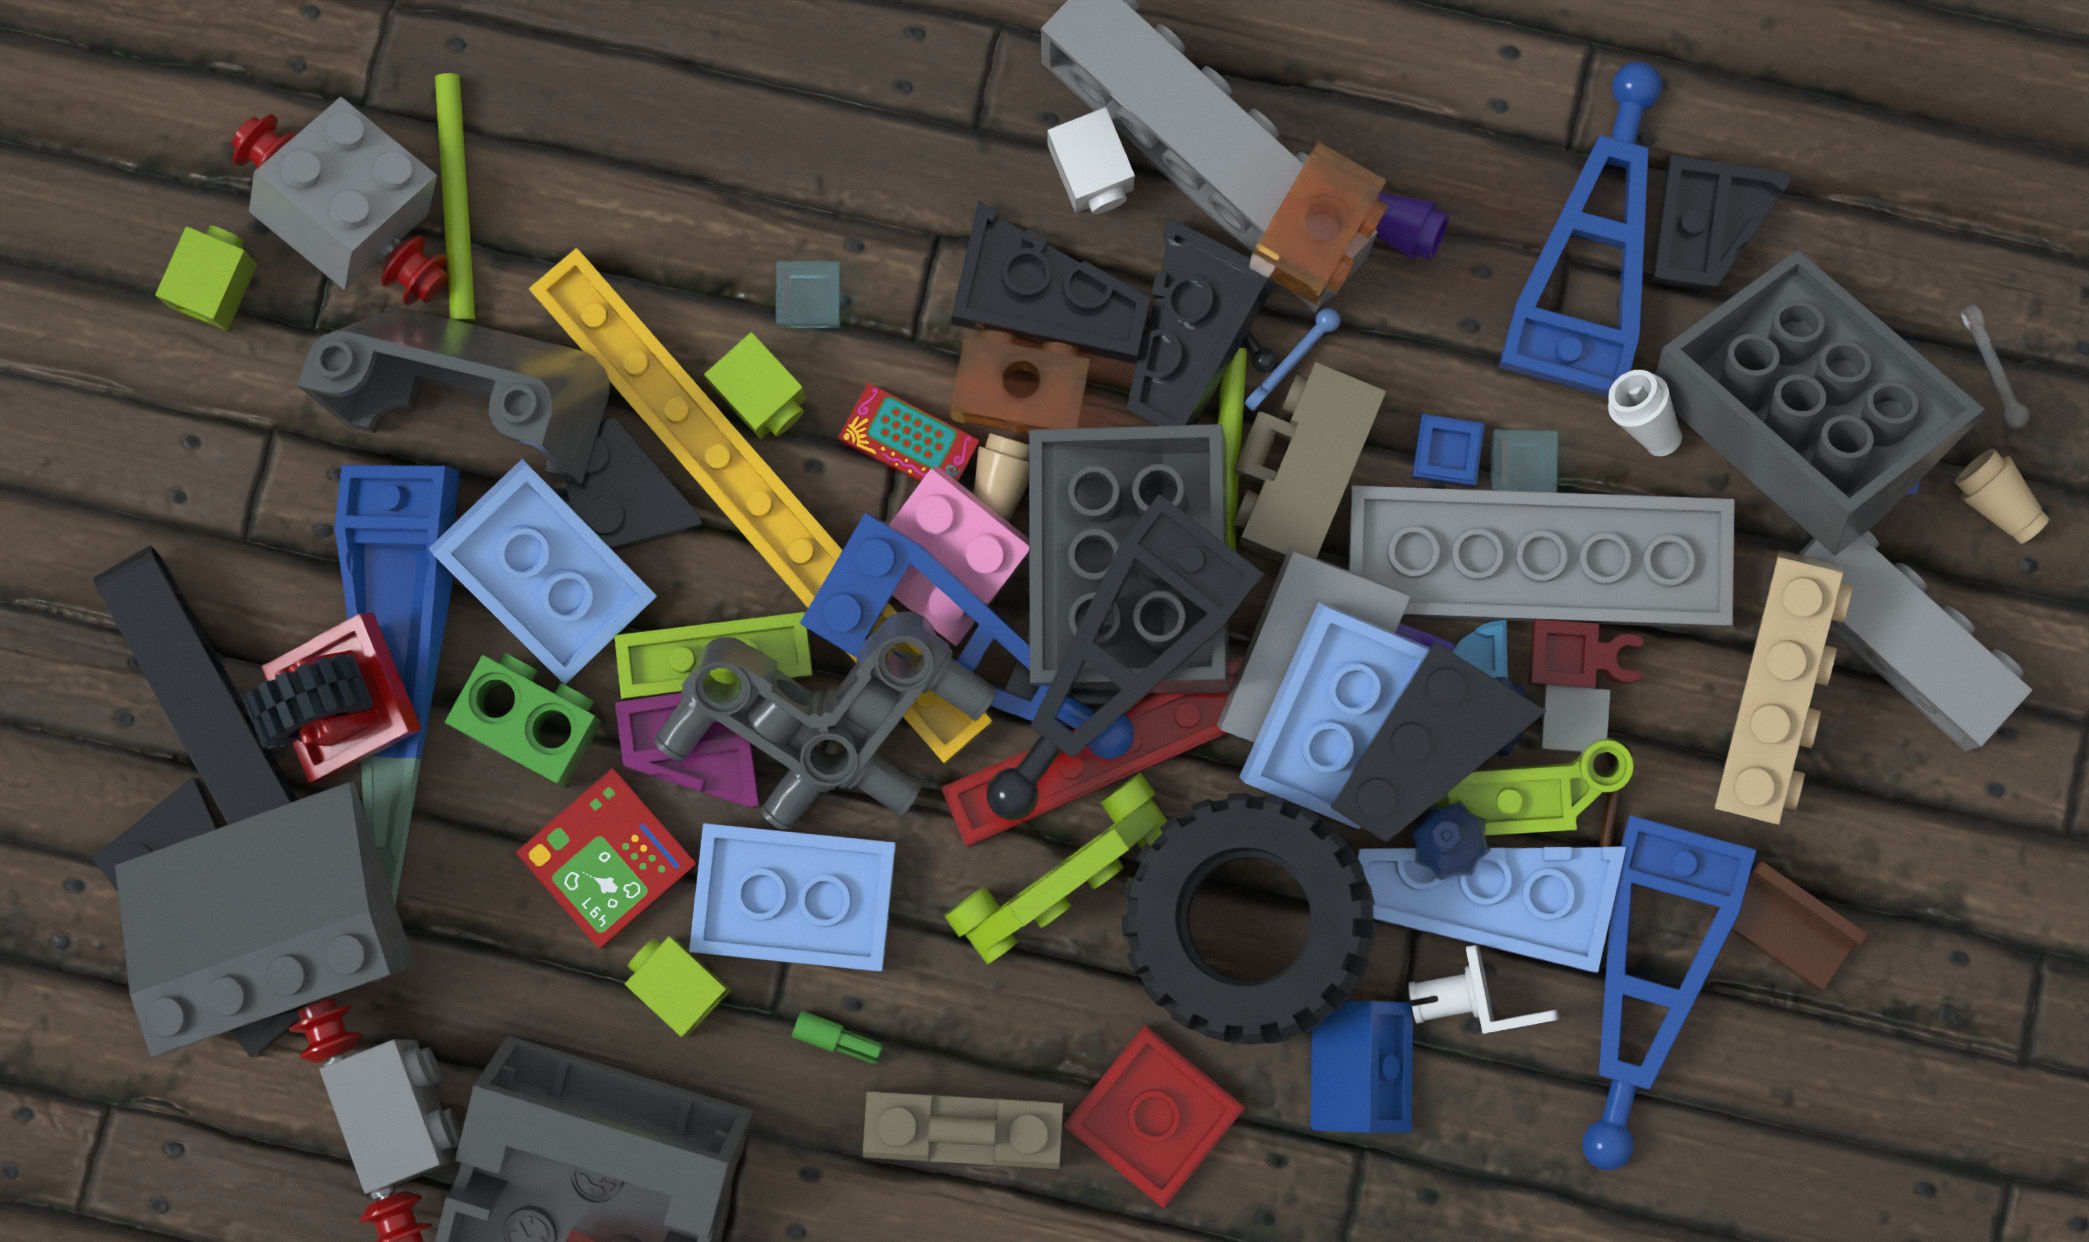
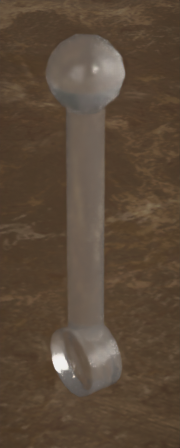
M1975 304L1961 310L1963 322L1966 328L1973 333L2006 407L2004 413L2005 422L2013 428H2021L2029 421V410L2017 402L1985 331L1984 318L1980 309Z

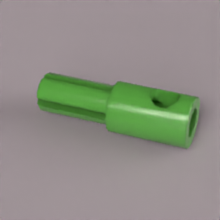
M802 1010L791 1036L834 1053L836 1050L871 1064L878 1062L883 1050V1045L880 1042L843 1029V1025Z

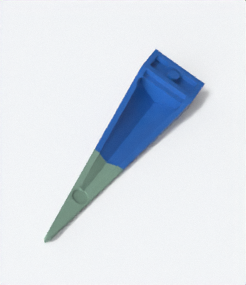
M341 465L334 528L344 588L347 620L360 613L375 614L422 729L361 761L363 810L396 905L454 575L431 553L429 547L455 523L460 470L447 466Z

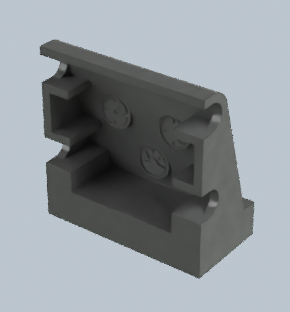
M508 1035L473 1086L455 1161L461 1162L454 1185L446 1196L435 1242H714L734 1173L743 1153L754 1110Z

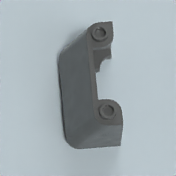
M393 308L325 334L313 343L307 354L297 386L346 427L376 434L379 425L378 419L387 411L396 408L415 410L423 382L490 398L488 412L492 424L503 436L513 441L533 445L547 459L545 471L550 476L578 484L583 482L610 391V381L606 370L593 355L584 351L403 308Z

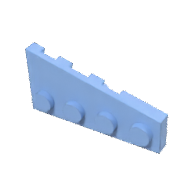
M1626 847L1490 848L1491 851L1478 861L1472 876L1454 875L1441 881L1430 868L1415 863L1416 848L1358 850L1357 858L1363 866L1362 869L1368 883L1371 885L1375 902V905H1373L1374 920L1598 973Z

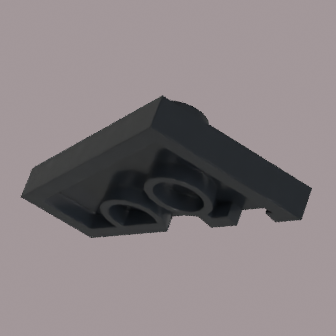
M979 201L952 311L951 325L1136 364L1150 297L1085 260L1079 263L1049 246L1046 238L1030 229L1024 232L998 217V211Z

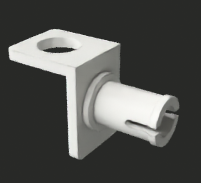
M1479 945L1466 947L1469 966L1465 967V974L1422 982H1409L1411 1000L1430 996L1438 997L1437 1002L1412 1006L1417 1024L1423 1023L1425 1020L1473 1012L1475 1018H1480L1482 1033L1484 1034L1559 1019L1558 1009L1494 1021Z

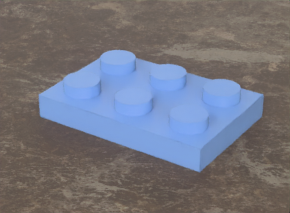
M523 459L429 547L431 553L564 685L614 638V635L623 630L657 597L634 571Z
M1318 601L1239 777L1248 785L1360 830L1361 826L1332 809L1330 805L1430 647Z
M703 823L689 952L883 972L896 843Z

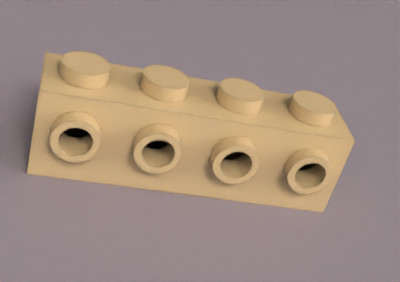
M1779 550L1717 794L1715 809L1778 825L1783 808L1796 811L1805 773L1793 770L1799 746L1812 748L1821 713L1820 710L1809 708L1815 683L1828 686L1837 648L1825 645L1831 620L1844 623L1853 585L1841 582L1843 565Z

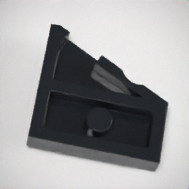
M1671 155L1666 164L1651 283L1713 292L1757 231L1775 202L1789 185L1792 173Z
M615 418L602 420L582 484L564 480L571 508L613 551L704 528L700 515Z

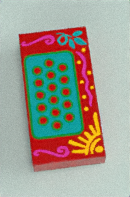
M867 383L838 437L841 443L921 483L930 469L935 466H939L960 483L980 445L979 439L870 383Z

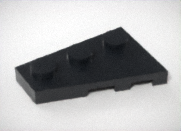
M1168 217L1164 233V239L1167 241L1161 272L1156 271L1151 293L1155 297L1148 333L1142 335L1127 410L1155 426L1196 425L1279 276L1272 269Z
M1433 641L1330 806L1383 841L1388 842L1547 711Z

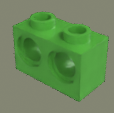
M506 653L503 654L499 663L482 655L444 723L566 788L603 722L595 715L589 713L594 701L562 683L559 684L555 693L537 685L533 680L538 671ZM498 685L511 686L515 695V702L511 711L503 717H489L484 707L487 693ZM553 715H565L571 724L569 739L558 748H545L540 739L542 724Z

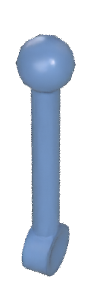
M1325 308L1318 312L1316 315V325L1245 401L1244 404L1250 410L1255 412L1262 405L1270 393L1325 332H1333L1339 327L1341 319L1338 312L1332 308Z

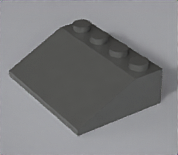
M1798 249L1662 348L1656 375L1661 377L1668 386L1675 414L1834 556L1880 522L1982 418L1985 411L1980 404Z
M1222 424L1029 430L1031 685L1050 687L1119 545L1158 494H1161L1228 546L1227 444ZM1136 560L1095 643L1139 675L1205 617L1207 613L1140 561ZM1229 622L1149 693L1230 692ZM1086 661L1072 687L1122 690Z
M354 781L115 865L129 993L150 1058L416 967Z

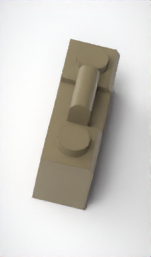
M1315 362L1308 379L1296 374L1282 409L1293 414L1290 423L1269 414L1258 412L1234 468L1237 474L1263 484L1260 494L1247 490L1233 525L1245 529L1239 542L1240 546L1282 564L1289 548L1317 558L1385 396V390ZM1275 436L1290 442L1278 472L1263 467Z
M867 1091L863 1157L1059 1169L1063 1102Z

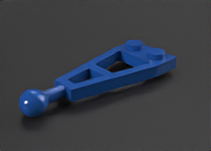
M1640 61L1631 62L1621 67L1615 74L1612 82V92L1619 104V109L1612 136L1609 138L1599 135L1513 308L1498 368L1608 397L1612 384L1621 375L1631 370L1640 335L1649 149L1636 145V140L1644 111L1657 103L1663 88L1661 76L1652 65ZM1605 163L1626 169L1623 223L1582 212ZM1570 235L1622 249L1617 329L1535 307Z
M868 512L863 515L799 623L852 656L858 657L859 649L866 642L876 622L912 564L979 624L957 662L974 673L995 638L1030 670V643L923 545ZM890 648L895 655L901 658L916 657L908 653L899 651L897 649ZM995 686L996 695L990 706L1033 721L1049 686H1040L1033 699ZM1068 695L1057 718L1078 729L1097 711ZM1124 714L1087 748L1092 754L1101 759L1112 760L1122 757L1130 750L1134 742L1135 730L1132 721Z
M1631 815L1629 816L1621 847H1626L1611 912L1608 936L1599 1075L1611 1078L1612 1082L1601 1120L1592 1123L1586 1129L1582 1138V1150L1585 1158L1594 1167L1605 1171H1612L1623 1167L1633 1154L1634 1140L1626 1126L1637 1086L1648 1090L1652 1089L1741 913L1751 876L1750 872L1757 854L1755 849ZM1633 883L1720 907L1679 990L1626 975ZM1625 995L1670 1008L1641 1066L1620 1060Z

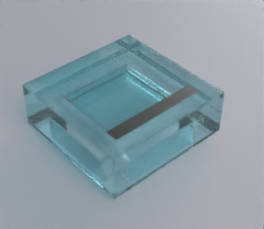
M776 261L777 328H840L841 266L839 261Z
M1494 429L1492 432L1491 490L1557 493L1558 431Z

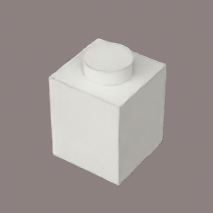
M1107 107L1047 130L1048 148L1075 213L1090 208L1092 214H1101L1127 201L1125 194L1134 191L1135 175Z

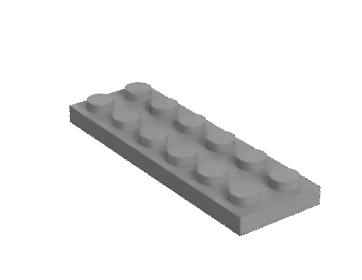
M1352 486L1350 488L1348 570L1410 595L1402 617L1533 622L1535 619L1614 625L1730 628L1733 626L1734 499Z

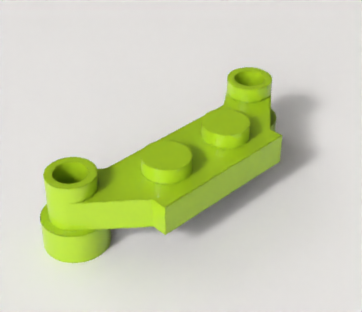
M1600 738L1590 742L1583 749L1581 755L1572 763L1476 769L1432 806H1447L1461 801L1471 813L1486 819L1485 835L1577 830L1576 817L1602 792L1619 790L1628 783L1633 773V759L1626 747L1619 741L1611 738ZM1603 752L1614 754L1615 764L1612 769L1607 772L1594 770L1593 762L1597 755Z
M1141 772L1136 774L1099 802L1114 822L1109 828L1002 906L997 903L987 887L984 886L944 915L945 919L958 937L966 935L986 964L991 963L1018 942L1013 936V932L1026 926L1032 920H1035L1040 928L1044 927L1072 906L1066 898L1069 893L1086 881L1092 889L1099 887L1124 868L1118 857L1127 852L1130 847L1137 843L1142 850L1146 843L1152 845L1163 833L1160 827L1168 820L1151 798L1156 794Z

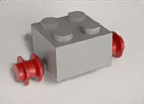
M342 97L338 98L298 134L290 132L280 137L276 133L278 118L272 114L262 119L252 117L239 128L232 140V146L236 148L233 155V163L237 166H243L252 161L257 166L253 174L249 212L343 290L351 286L381 259L384 262L381 284L386 288L398 282L406 288L403 295V303L406 305H411L419 299L423 303H427L440 292L449 276L444 271L447 256L439 254L429 259L423 254L426 239L422 236L400 241L429 215L437 174Z
M333 997L298 1010L297 1013L301 1022L291 1026L289 1030L290 1032L305 1033L309 1046L299 1057L301 1060L315 1064L329 1060L319 1070L364 1194L371 1193L373 1200L380 1199L366 1207L359 1218V1222L375 1224L379 1237L374 1242H424L420 1231L432 1227V1223L417 1222L412 1211L422 1199V1196L408 1191L392 1195V1193L396 1191L395 1186L456 1163L457 1147L459 1146L462 1134L461 1126L452 1108L443 1110L434 1086L442 1083V1077L429 1047L420 1049L417 1040L393 1039L350 1057H343L342 1055L354 1050L363 1036L361 1032H351L345 1028L343 1018L353 1009L352 1005L338 1008Z

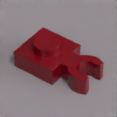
M1535 619L1532 622L1528 685L1594 689L1596 687L1597 672H1604L1610 680L1618 684L1635 683L1641 679L1642 671H1628L1621 668L1617 662V653L1621 648H1641L1643 646V638L1635 634H1622L1608 643L1598 642L1599 624Z

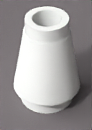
M1633 370L1621 375L1609 390L1608 411L1610 417L1652 455L1666 456L1671 454L1681 444L1682 432L1679 428L1666 382L1661 377L1645 370Z

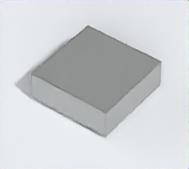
M1544 686L1542 708L1547 712L1542 715L1539 750L1582 753L1583 749L1590 742L1600 738H1607L1610 690Z

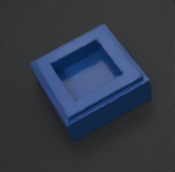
M1422 414L1419 420L1411 479L1474 489L1477 483L1485 423Z

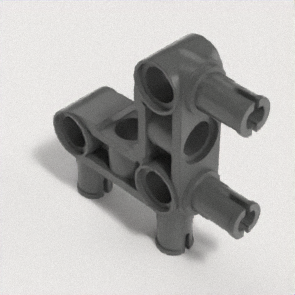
M900 612L891 615L869 636L859 649L856 665L837 690L829 689L826 693L820 690L812 693L776 669L777 661L762 651L747 645L745 642L734 637H720L710 641L703 648L697 665L682 684L681 694L683 700L656 734L654 743L668 757L683 762L713 722H720L790 768L762 804L761 813L768 822L786 832L794 827L820 792H829V790H834L836 786L840 788L846 787L847 789H852L856 786L894 811L897 815L902 816L918 796L921 782L876 754L878 747L921 692L924 694L929 690L969 716V718L977 721L992 703L996 695V687L952 658L953 651L949 649V644L936 636L933 625L924 616L915 612ZM899 643H911L917 646L922 653L913 658H901L895 655L890 648ZM717 668H726L733 671L740 680L731 684L721 683L710 675V671ZM823 740H835L840 742L846 750L837 754H830L822 751L816 744Z

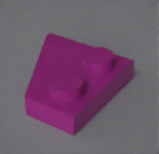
M681 693L615 702L624 767L751 809L761 807L752 743L720 722H713L683 762H679L661 752L655 745L654 738L683 700Z

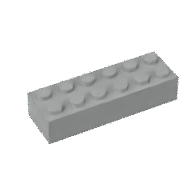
M1068 0L1041 28V63L1093 111L1107 107L1116 131L1254 258L1262 265L1272 269L1279 276L1278 279L1312 311L1317 313L1367 260L1378 232L1371 226L1374 222L1371 213L1354 197L1345 195L1341 199L1324 183L1327 179L1325 172L1312 158L1303 152H1298L1294 156L1276 140L1280 136L1279 131L1266 116L1256 109H1251L1249 113L1244 111L1229 97L1233 91L1216 71L1208 66H1205L1200 71L1183 55L1186 48L1170 29L1162 24H1158L1153 28L1136 12L1139 9L1136 0Z

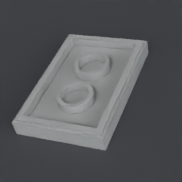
M1289 548L1216 724L1218 728L1255 743L1318 601L1395 633L1410 595L1399 589Z

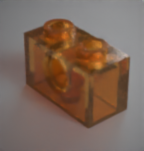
M1317 142L1254 249L1249 267L1316 306L1326 289L1337 295L1356 263V260L1346 255L1358 234L1367 239L1371 238L1389 206L1379 200L1387 180L1322 143ZM1313 215H1328L1338 223L1340 234L1332 240H1318L1307 231L1305 221Z
M981 330L979 338L964 336L950 407L952 421L1029 435V430L1079 428L1090 371V359L1079 357L1080 350L1078 348L1057 342H1043L1041 350L1016 345L1017 337L993 330ZM1027 370L1038 378L1040 385L1033 395L1026 398H1017L1005 390L1003 386L1005 379L1014 371Z

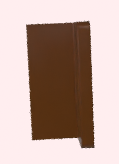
M1755 862L1750 872L1751 876L1741 913L1732 932L1817 991H1823L1850 950L1862 947L1869 935L1764 862ZM1718 907L1715 913L1712 915L1713 919L1715 918L1720 907Z

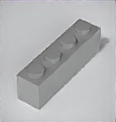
M1869 530L1836 556L1813 538L1798 555L1843 565L1841 582L1853 585L1844 623L1831 620L1829 629L1965 752L1982 747L2032 691L2020 679L2024 675L2021 667L2002 651L1993 649L1990 652L1972 636L1975 628L1963 614L1950 606H1945L1942 609L1924 593L1927 585L1915 571L1902 563H1897L1894 566L1876 550L1879 542Z

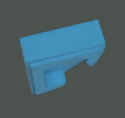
M1506 620L1489 622L1474 629L1457 643L1453 653L1493 678L1503 676L1508 678Z

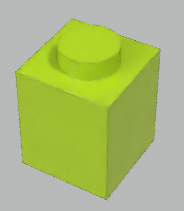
M212 225L209 226L206 234L186 226L155 296L173 310L228 332L258 263L242 249L245 240L237 235Z
M752 332L704 374L713 390L759 440H762L770 431L775 436L781 435L804 413V410L799 406L807 399L803 387Z
M668 936L662 944L655 938H652L628 964V967L634 974L625 985L681 1037L688 1038L731 991L723 981L695 955L689 952L680 941L671 936Z

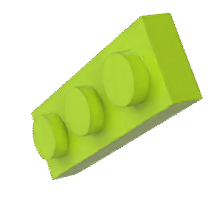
M805 612L614 635L621 699L627 701L681 693L683 689L682 684L697 665L703 648L710 641L720 637H734L762 651L777 661L776 669L793 680L814 678L808 628L799 624ZM717 668L710 671V675L721 683L731 684L740 680L733 671L726 668Z

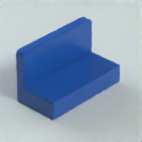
M1347 1001L1340 1010L1336 1009L1325 1018L1322 1025L1312 1030L1310 1125L1313 1130L1412 1133L1413 1003Z

